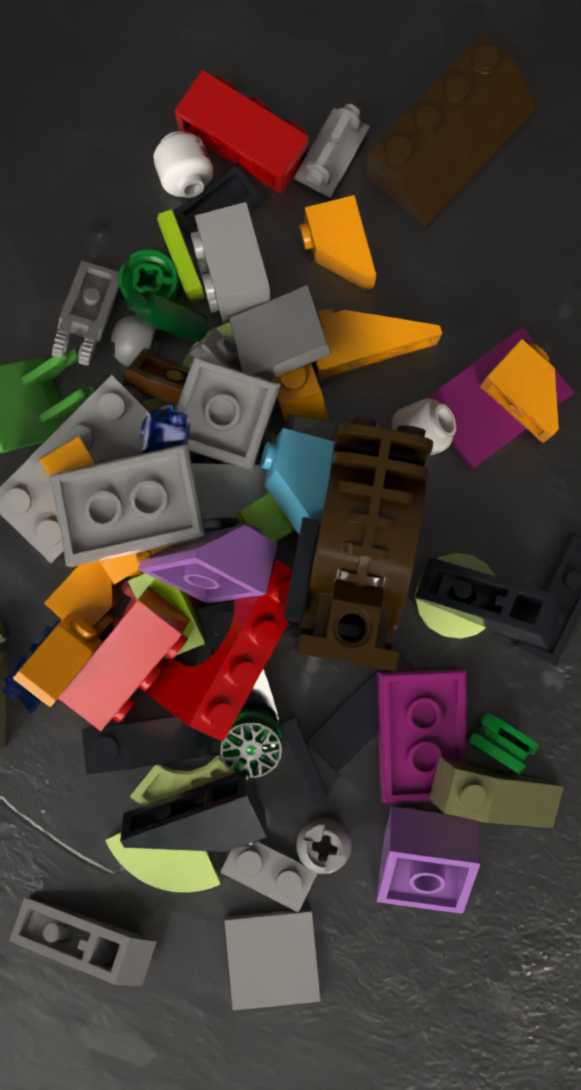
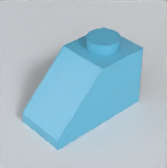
M282 428L273 443H266L262 453L261 468L267 469L264 482L265 488L299 535L303 517L316 519L321 523L335 441Z

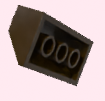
M482 33L368 153L365 174L425 228L536 112L537 106L515 60L486 34Z

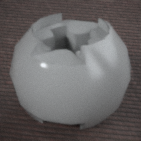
M128 315L120 319L115 324L111 336V342L115 343V354L113 356L126 367H129L142 350L158 356L160 342L156 341V329L158 328L137 320L135 315Z
M319 817L309 821L300 830L296 851L300 861L309 870L318 874H330L340 870L347 863L352 852V840L348 830L339 821L332 818ZM323 835L330 836L331 844L336 846L335 850L328 849L326 856L319 855L317 846L312 845L313 841L320 842Z

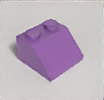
M238 523L232 528L207 530L206 538L170 545L140 560L138 570L205 603L266 595L278 543L262 535V531L258 527L251 524Z
M391 807L384 834L377 902L463 914L481 864L479 821L449 814L420 811L415 808Z

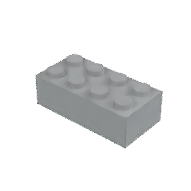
M111 375L0 487V515L52 563L64 551L51 479L39 458L78 435L97 464L149 453L171 446L165 441L169 428L126 385H123V382L117 376Z

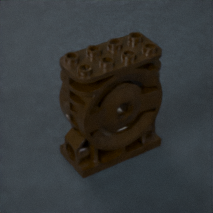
M357 416L350 417L349 423L339 425L311 581L298 641V654L396 672L399 652L392 651L394 632L397 630L402 616L412 576L423 515L426 481L429 472L426 466V459L431 454L434 443L433 440L425 437L426 430L409 425L397 426V431L378 428V421Z

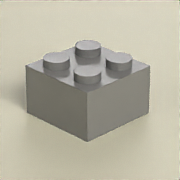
M244 202L195 215L198 231L190 234L200 273L209 271V273L201 275L211 313L219 311L222 323L225 324L230 322V317L270 301L269 283L247 203Z

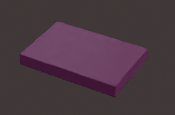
M524 327L520 328L427 397L446 405L453 413L456 422V432L451 444L471 470L527 429L480 387L487 376L521 339L528 345L530 343L537 345ZM555 369L557 406H559L571 397L574 392Z
M461 667L396 670V672L377 671L380 801L383 804L432 802L429 796L440 756L468 763L466 669Z

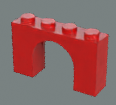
M274 559L266 595L234 599L233 620L224 641L209 659L197 666H192L176 657L172 660L163 657L156 665L161 669L160 674L145 692L189 727L224 742L289 623L288 620H284L293 569Z

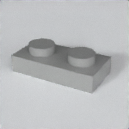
M258 840L249 846L230 850L220 873L298 913L318 874L309 870L299 859L262 840Z

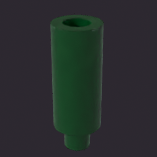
M146 291L142 295L131 292L127 297L126 307L135 311L136 319L194 344L200 342L206 335L208 318L202 313L152 291Z

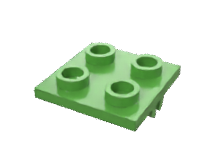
M75 348L71 349L67 355L64 353L62 358L54 356L45 361L44 357L0 366V453L44 443L95 392L93 386L89 387L85 393L82 389H79L61 401L52 380L66 367L79 360Z

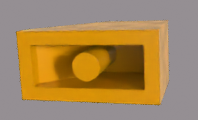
M355 195L305 207L304 223L299 224V232L304 250L311 248L314 261L361 289L365 291L373 289L377 275Z
M521 339L487 376L480 387L544 443L559 429L555 368L549 363V357L543 349L533 343L528 345Z
M311 363L270 379V381L279 383L281 387L276 399V405L285 429L290 414L329 421L322 392Z
M99 561L79 565L44 604L61 620L70 615L74 619L78 617L87 621L97 631L96 636L100 638L112 626L115 619L112 614L119 608L118 583L114 584Z
M67 615L43 641L13 679L51 708L103 641L96 636L97 631L87 621L78 617L74 619Z

